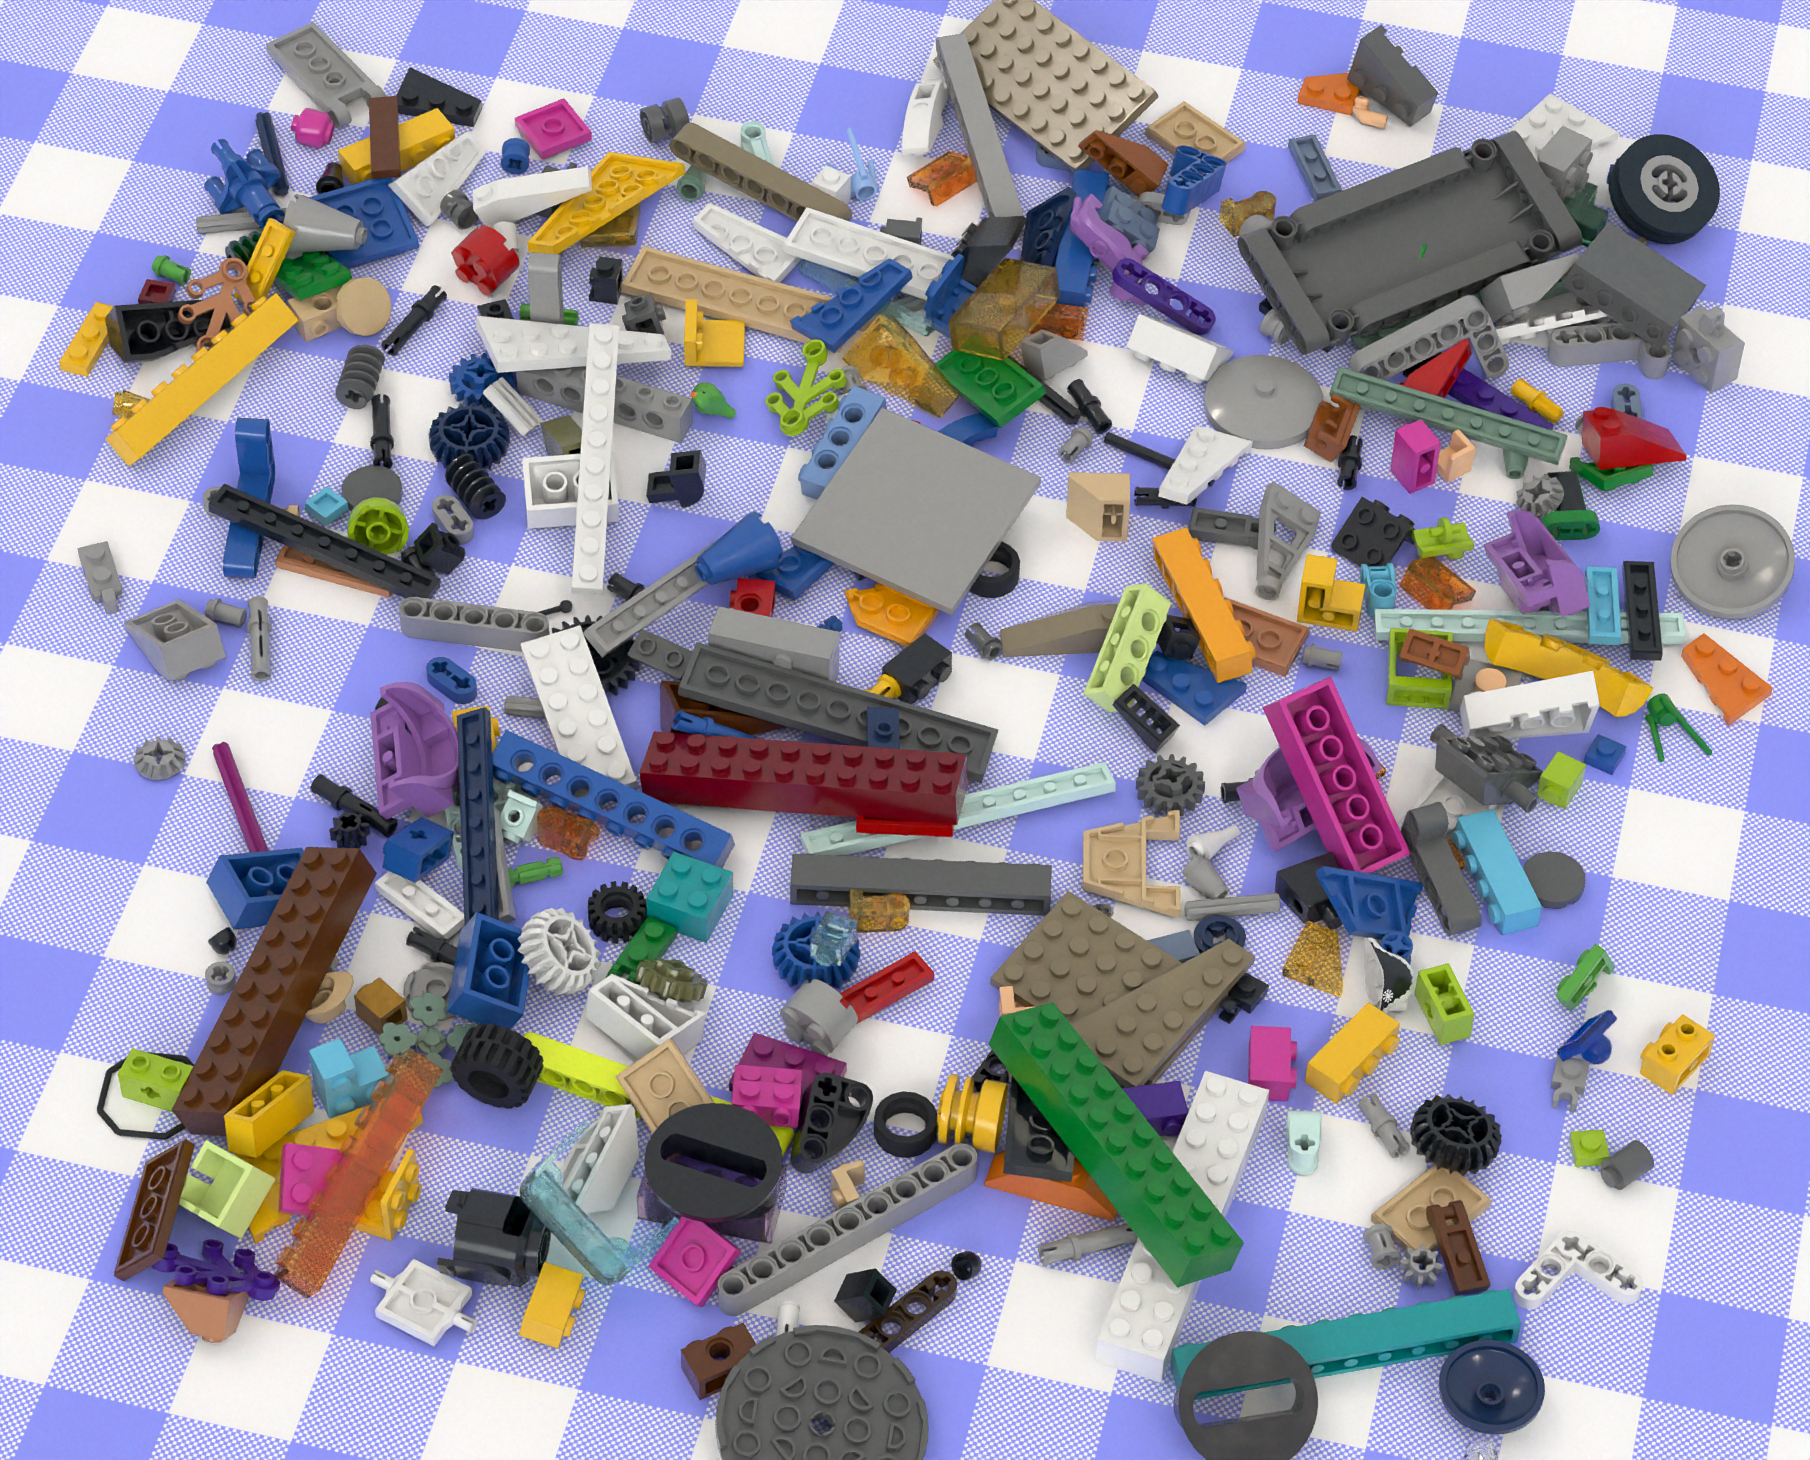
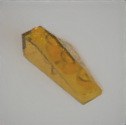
M879 315L842 358L849 366H855L860 371L862 379L884 388L885 391L895 394L939 418L960 397L915 338L893 316Z

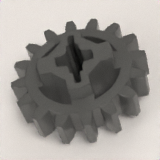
M1170 754L1169 760H1164L1161 755H1158L1156 763L1147 760L1146 768L1139 769L1138 777H1136L1138 800H1144V808L1146 809L1154 806V814L1156 815L1162 810L1166 811V815L1168 811L1180 810V816H1184L1185 808L1193 812L1195 810V803L1201 804L1205 792L1203 771L1196 772V763L1187 765L1186 757L1184 756L1177 761L1174 754Z

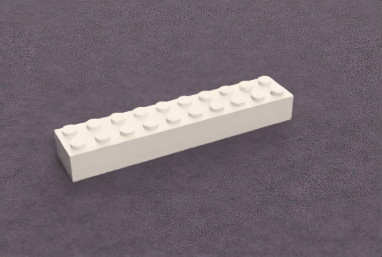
M1205 1071L1173 1149V1154L1223 1217L1226 1218L1266 1116L1269 1090ZM1138 1238L1098 1335L1095 1362L1161 1383L1171 1359L1172 1348H1175L1201 1280L1177 1288Z

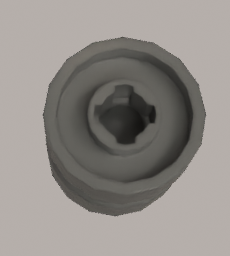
M679 97L662 102L661 107L654 104L641 108L639 112L643 132L650 143L665 140L668 134L675 137L685 124L690 123L686 107Z

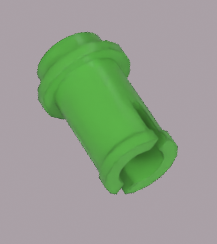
M167 255L157 256L152 264V271L155 272L157 277L164 276L182 286L190 279L191 269L171 261Z

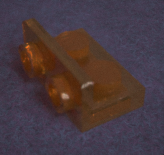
M950 151L906 177L909 187L927 192L931 205L936 207L977 181L970 156Z
M1031 300L1030 307L1026 311L1025 333L1034 334L1043 329L1065 339L1083 341L1089 308Z
M1434 556L1411 561L1400 583L1402 589L1429 610H1451L1453 605L1472 601L1476 593L1474 588Z

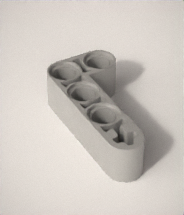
M530 253L528 259L530 320L534 322L564 324L560 254Z
M1619 322L1562 327L1554 330L1551 334L1548 360L1558 367L1637 360L1642 374L1649 379L1657 380L1663 378L1667 373L1671 348L1668 339L1662 348L1659 349Z

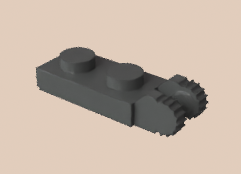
M1196 507L1192 509L1188 530L1192 538L1244 546L1250 545L1253 549L1258 550L1259 518H1253L1251 515Z

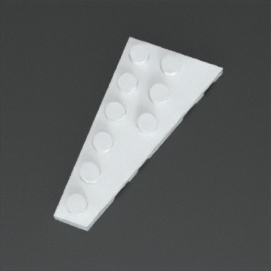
M1551 93L1506 132L1517 131L1536 161L1538 153L1562 126L1592 139L1591 151L1597 149L1598 145L1606 141L1611 143L1618 140L1619 136L1618 131Z
M476 316V328L497 373L586 366L589 327ZM619 330L617 364L671 359V348L663 334Z

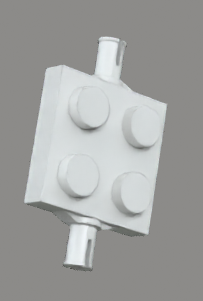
M415 1259L395 1278L379 1270H375V1274H372L370 1283L386 1290L385 1297L375 1309L377 1318L434 1347L446 1330L453 1325L470 1334L473 1332V1329L475 1330L478 1321L461 1313L463 1307L472 1297L471 1287Z

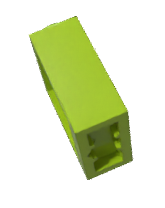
M1390 628L1387 647L1386 705L1448 709L1452 693L1451 675L1441 672V679L1396 676L1397 655H1400L1409 629ZM1417 630L1453 642V632Z

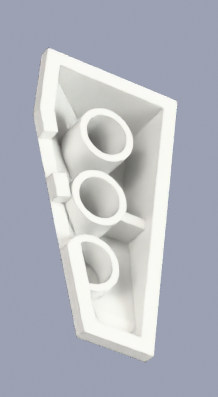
M587 166L495 180L472 190L473 210L484 225L491 228L501 221L513 223L591 191V170Z

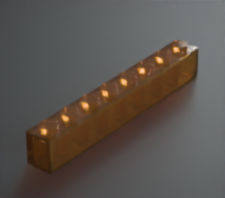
M409 1048L400 1056L395 1054L387 1064L385 1071L388 1072V1075L384 1082L382 1080L378 1082L371 1092L370 1098L373 1099V1102L369 1109L365 1107L358 1115L354 1123L358 1128L354 1135H349L339 1149V1152L342 1154L338 1163L334 1162L328 1168L323 1177L327 1181L322 1191H316L309 1201L307 1207L311 1211L307 1218H301L293 1229L291 1235L295 1239L291 1246H286L276 1259L275 1263L279 1267L274 1277L306 1299L319 1292L443 1072V1069L412 1048Z

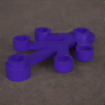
M208 1239L203 1242L201 1253L211 1263L181 1255L176 1245L168 1243L164 1259L152 1265L153 1269L160 1272H175L174 1281L179 1285L189 1286L194 1283L207 1282L206 1291L213 1295L247 1291L248 1296L253 1299L268 1301L272 1300L275 1297V1293L280 1289V1281L272 1273L260 1271L254 1264L256 1255L254 1251L249 1249H237L235 1251L233 1264L238 1268H242L244 1273L234 1269L222 1254L224 1244L214 1239Z

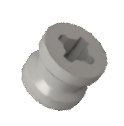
M1271 309L1264 316L1259 331L1266 337L1272 336L1274 342L1283 345L1290 339V336L1274 309Z

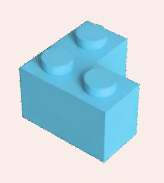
M339 1038L309 1050L314 1090L329 1119L351 1112L366 1104L381 1101L385 1097L392 1095L389 1073L374 1046L349 1055Z

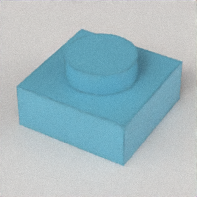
M327 486L305 502V511L325 526H328L349 510L348 501Z

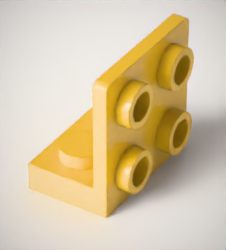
M686 299L684 328L685 366H744L745 322L738 320H703V311H698L697 299Z
M407 1149L396 1172L383 1168L380 1169L353 1220L354 1229L392 1241L397 1230L404 1228L408 1217V1209L411 1203L418 1201L422 1190V1184L419 1183L418 1179L420 1165L416 1162L415 1150Z

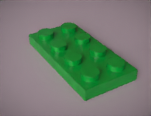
M977 333L973 334L930 367L934 376L999 428H1002L1046 394L1043 384Z

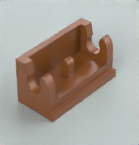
M1332 394L1330 400L1333 403H1337L1340 407H1334L1323 400L1318 404L1303 445L1329 462H1332L1346 448L1360 409L1359 404H1353L1336 394Z
M1409 628L1399 659L1403 662H1412L1462 680L1464 666H1467L1470 660L1469 647Z

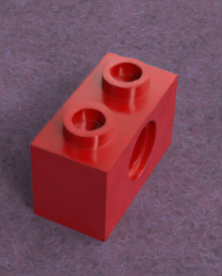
M738 578L737 589L731 590L729 608L773 618L776 601L775 581Z

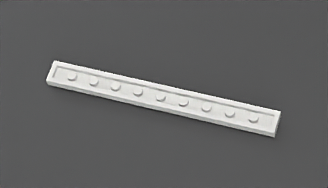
M589 323L571 593L602 595L619 325Z

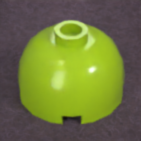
M373 497L363 500L353 508L348 517V538L383 554H393L395 551L398 553L403 549L408 540L409 526L405 514L395 502L389 499Z

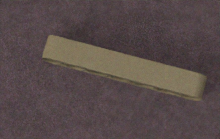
M695 123L685 124L669 143L671 152L677 158L797 222L806 207L846 221H850L852 218L851 209L844 202Z

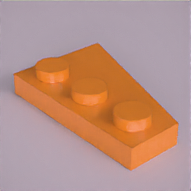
M1705 633L1683 648L1681 657L1697 681L1704 684L1710 693V700L1714 706L1718 705L1724 714L1723 719L1728 726L1771 696L1772 686Z

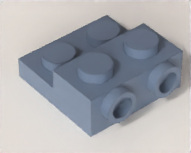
M1111 186L1105 193L1099 215L1100 219L1122 233L1129 240L1132 248L1140 243L1151 253L1156 247L1160 228L1156 226L1159 215L1126 193Z

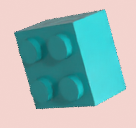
M673 851L646 898L647 917L651 916L677 928V933L707 943L733 897V872Z

